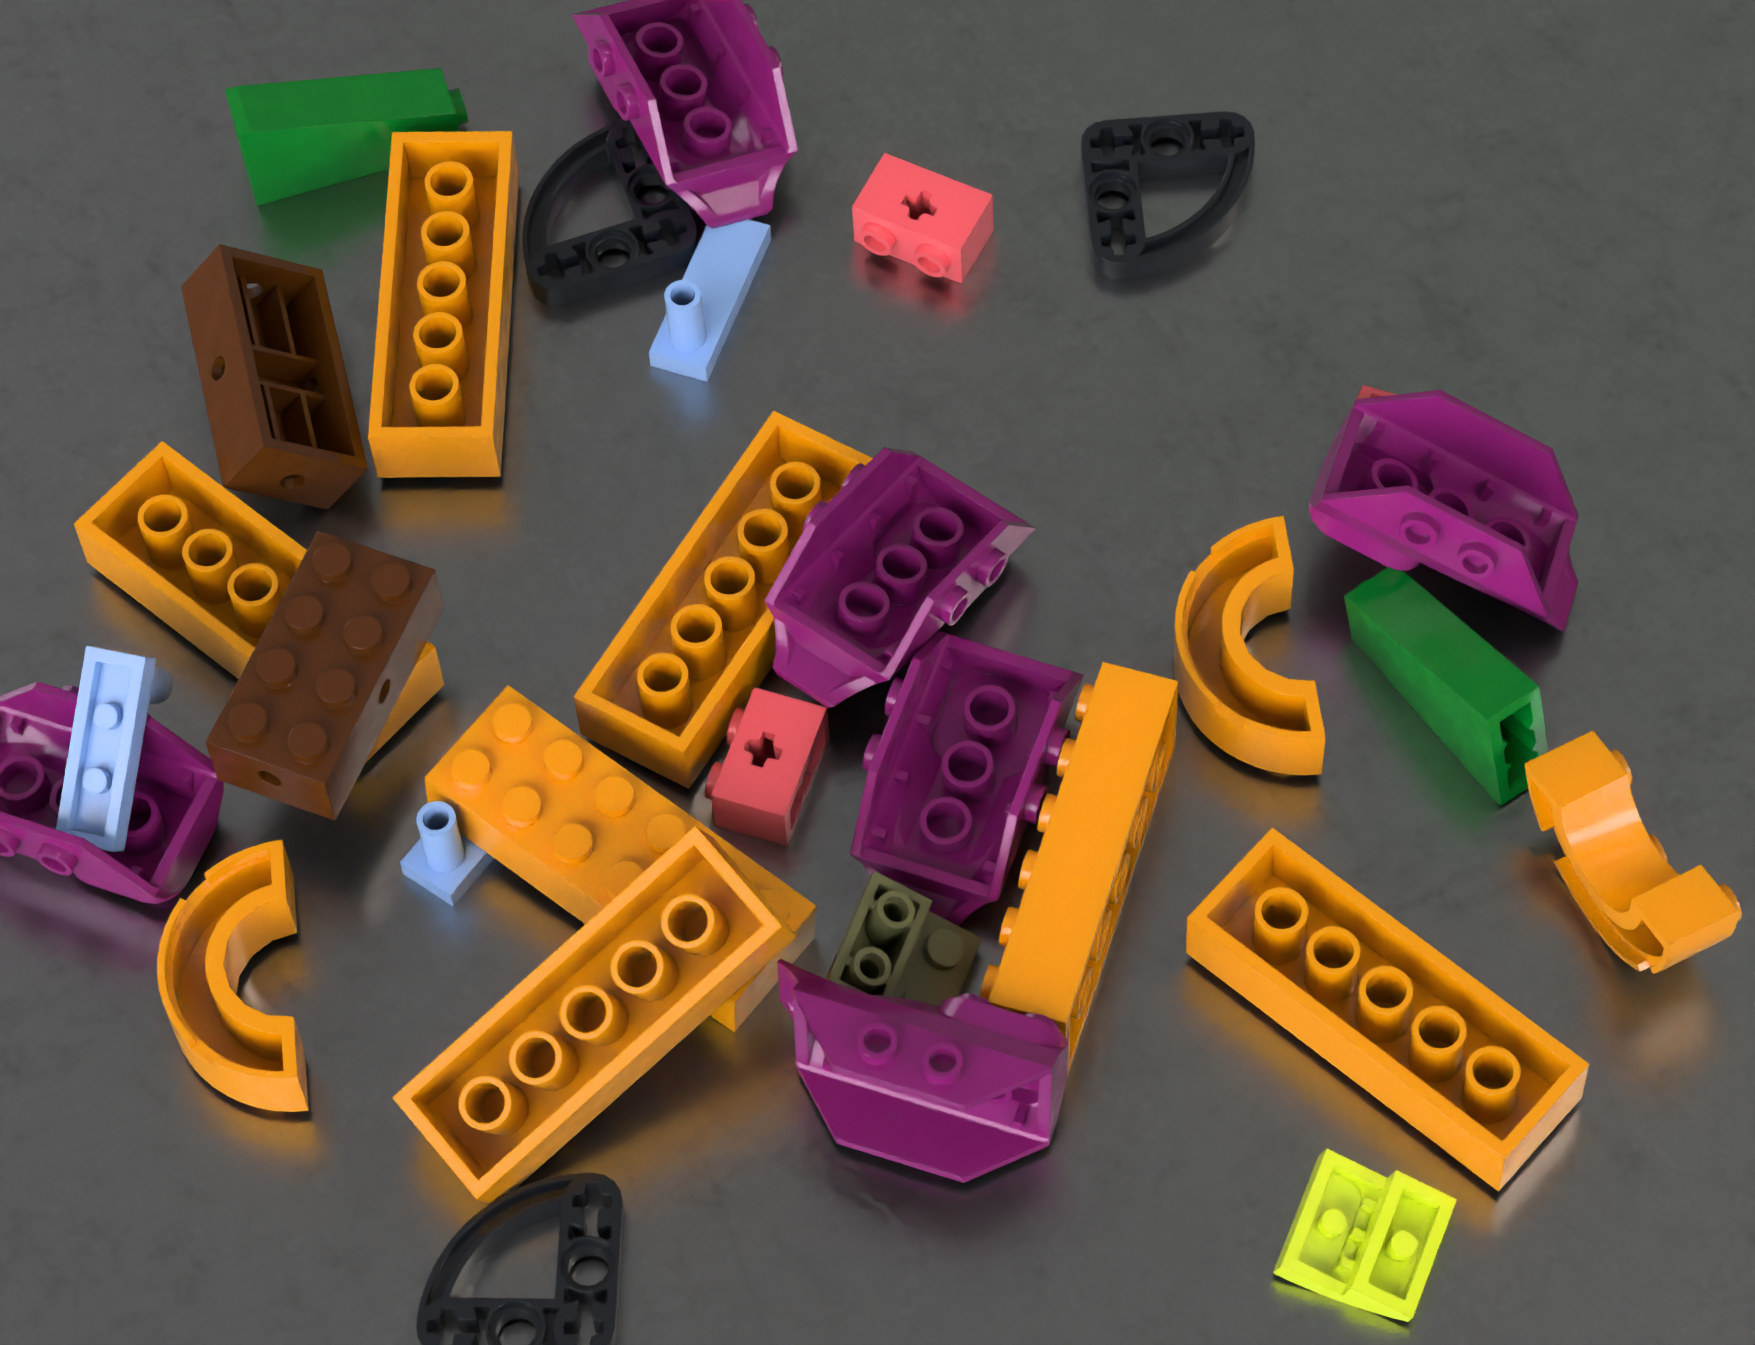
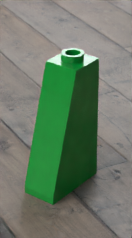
M441 68L243 85L224 89L243 163L257 206L389 170L392 132H460L459 125L468 123V116L460 89L448 90Z
M1388 567L1371 579L1363 581L1355 589L1344 595L1352 640L1491 798L1502 806L1527 790L1525 763L1549 752L1539 685L1404 571Z

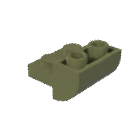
M874 871L866 881L825 979L866 994L899 997L940 1007L943 1000L959 996L982 938L930 912L929 908L933 900Z

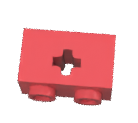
M887 153L883 154L852 205L855 242L862 244L874 254L893 256L916 265L918 269L933 277L943 276L961 284L994 231L992 194Z
M753 688L746 708H736L732 715L727 732V745L731 746L724 763L716 761L707 779L705 798L712 801L715 826L788 847L830 739L827 707L763 689Z

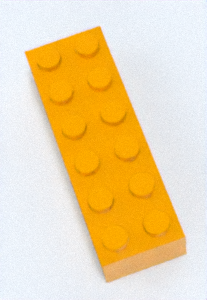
M512 131L392 132L368 440L377 478L501 477L520 175Z
M773 410L574 695L580 734L690 789L726 736L736 708H745L753 688L760 686L773 667L776 651L775 624L765 598L802 535L807 516L817 503L822 500L829 502L841 490L847 475L856 465L862 463L866 466L873 458Z
M163 441L74 523L88 564L237 679L240 678L307 549ZM427 641L366 762L444 686L436 647L429 641Z
M1102 662L1095 685L1085 683L1082 687L1075 714V720L1081 722L1077 739L1066 738L1063 743L1056 771L1057 776L1062 777L1058 795L1047 793L1038 821V831L1043 833L1038 852L1029 849L1025 855L1018 882V887L1025 889L1019 909L1009 906L1006 911L999 936V945L1005 946L1000 966L989 964L980 991V997L988 1000L995 1007L1022 1015L1026 1013L1041 1014L1057 1023L1060 1032L1065 1036L1069 1045L1067 1076L1176 745L1178 681Z
M509 685L504 688L425 776L427 803L442 801L449 804L455 811L460 834L584 924L590 921L694 826L712 836L798 935L797 938L710 1015L734 1033L779 981L777 961L781 958L793 964L815 938L817 906Z
M694 826L392 1098L476 1200L492 1203L521 1185L797 938L798 935L717 841L697 826Z
M1273 827L1187 917L1186 953L1498 1192L1582 1098L1589 1068L1588 1062Z

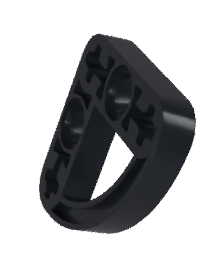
M1222 111L1104 120L1089 126L1081 139V169L1091 260L1094 268L1102 276L1109 279L1126 280L1145 277L1183 264L1216 242L1240 213L1250 190L1255 153V137L1251 122L1236 112ZM1169 137L1178 140L1183 145V148L1177 154L1167 156L1156 153L1151 148V145L1157 139ZM1201 137L1200 148H1202V151H1194V138ZM1219 137H1231L1234 147H1223ZM1133 142H1140V155L1134 156ZM1104 145L1112 146L1115 155L1110 157L1103 156L1100 147ZM1225 173L1215 193L1193 216L1168 231L1146 238L1139 179ZM1115 190L1124 193L1129 198V202L1121 208L1108 209L1101 206L1096 199L1103 192ZM1122 229L1123 248L1126 254L1114 255V250L1111 247V230Z
M622 120L593 132L574 144L551 165L538 183L529 201L522 234L523 255L531 291L538 301L554 307L575 303L681 270L689 265L698 245L696 224L688 204L665 185L630 120ZM636 143L637 147L643 150L644 165L636 168L631 150L625 147L629 144ZM610 165L631 220L550 245L556 220L569 198L589 178ZM649 185L662 186L668 191V195L664 200L658 203H644L636 197L642 188ZM673 234L675 240L680 241V244L669 246L666 240H662V237ZM639 242H644L645 251H648V255L640 257ZM608 249H623L630 255L628 261L619 267H605L597 261L598 257ZM587 259L589 273L583 275L582 264L579 265V261ZM558 269L560 274L565 276V279L554 282L553 278L548 275V272Z
M575 1173L550 1177L517 1188L493 1201L474 1215L444 1248L427 1279L420 1300L416 1323L420 1345H441L438 1334L433 1332L443 1331L445 1321L456 1320L459 1330L464 1332L454 1335L452 1345H479L476 1333H480L479 1319H487L485 1334L488 1345H503L498 1340L500 1329L506 1322L517 1318L526 1319L536 1327L535 1337L528 1345H577L575 1336L570 1334L579 1333L581 1329L582 1312L580 1304L592 1305L591 1316L595 1332L601 1334L592 1336L590 1345H617L625 1212L621 1190L615 1181L606 1175L598 1173ZM590 1196H601L604 1208L599 1209L597 1217L599 1237L587 1236V1223L583 1207L588 1205ZM560 1215L555 1299L458 1297L471 1273L497 1245L512 1234L533 1223ZM592 1255L606 1261L609 1266L607 1275L597 1284L581 1285L570 1276L572 1266L582 1257Z

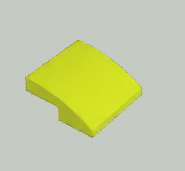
M1326 1148L1317 1158L1273 1274L1313 1292L1365 1311L1409 1322L1415 1314L1457 1199L1398 1170L1394 1171L1387 1178Z

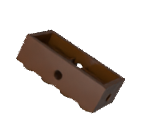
M219 244L181 285L223 487L328 510L368 470L323 270ZM248 284H258L253 288H247Z
M318 530L205 742L217 779L336 821L444 610L435 569Z

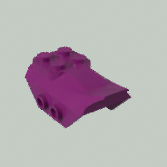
M627 0L571 14L589 46L587 57L590 67L613 108L624 121L630 120L665 185L688 203L711 229L766 215L773 209L774 192L785 163L798 151L782 78L783 67L780 56L775 47L766 44L758 30L754 10L749 4H743L741 0Z
M1442 390L1356 399L1324 458L1309 501V513L1319 530L1338 542L1395 570L1409 571L1417 567L1419 563H1422L1541 620L1560 632H1564L1578 585V579L1571 563L1569 547L1579 515L1553 448Z
M884 447L866 466L862 463L856 465L847 475L841 490L829 502L822 500L814 506L805 520L802 535L765 598L775 624L776 651L773 663L775 673L828 708L836 706L848 697L870 686L889 681L944 623L950 626L955 624L967 607L987 587L996 582L1007 564L1008 557L1036 528L917 453Z
M938 631L913 657L905 679L898 677L894 679L886 699L885 715H888L889 719L883 734L874 733L866 747L862 770L868 773L850 855L863 864L869 876L876 871L933 900L929 911L957 926L984 904L998 901L1027 823L1037 824L1039 821L1041 808L1049 791V787L1042 784L1049 766L1057 767L1063 743L1066 738H1070V730L1064 728L1084 674Z
M37 681L1 695L0 855L12 857L15 853L37 859L40 864L57 874L69 876L73 872L79 880L86 884L145 903H162L179 895L192 876L218 823L224 793V782L217 779L211 759L147 713L125 850L118 852L102 850L84 838L56 829L79 688L72 685H64L61 689Z
M781 958L777 961L780 1002L784 1005L794 1022L796 1068L837 1144L962 1183L1050 1145L1067 1081L1069 1048L1067 1039L1060 1032L1057 1023L1052 1019L1037 1013L1022 1015L998 1008L983 997L968 993L960 994L958 997L947 998L941 1002L940 1007L899 997L866 994L815 975Z

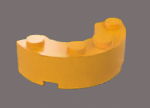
M1284 516L1272 517L1248 524L1223 537L1211 546L1210 555L1195 571L1191 570L1179 594L1175 613L1174 676L1175 680L1178 681L1179 696L1190 718L1200 731L1224 752L1249 765L1271 772L1288 775L1322 774L1325 731L1315 680L1288 679L1266 670L1249 654L1244 642L1249 630L1265 617L1291 609L1294 567Z
M1592 730L1525 763L1529 794L1540 830L1546 831L1553 827L1565 855L1555 860L1554 863L1571 895L1595 931L1625 963L1639 972L1650 967L1652 973L1656 974L1727 939L1733 934L1737 921L1742 919L1741 907L1735 894L1726 884L1717 885L1702 865L1683 874H1678L1668 864V859L1661 843L1653 834L1647 833L1639 817L1630 785L1633 783L1632 773L1627 761L1618 750L1613 749L1609 751Z
M277 840L249 847L220 861L204 873L206 880L186 900L180 898L168 918L160 940L157 956V978L162 1002L181 1050L191 1066L204 1080L226 1096L253 1107L272 1111H309L305 1049L294 1016L264 1014L245 1005L236 995L239 976L251 957L273 940L297 933L294 875L283 840Z

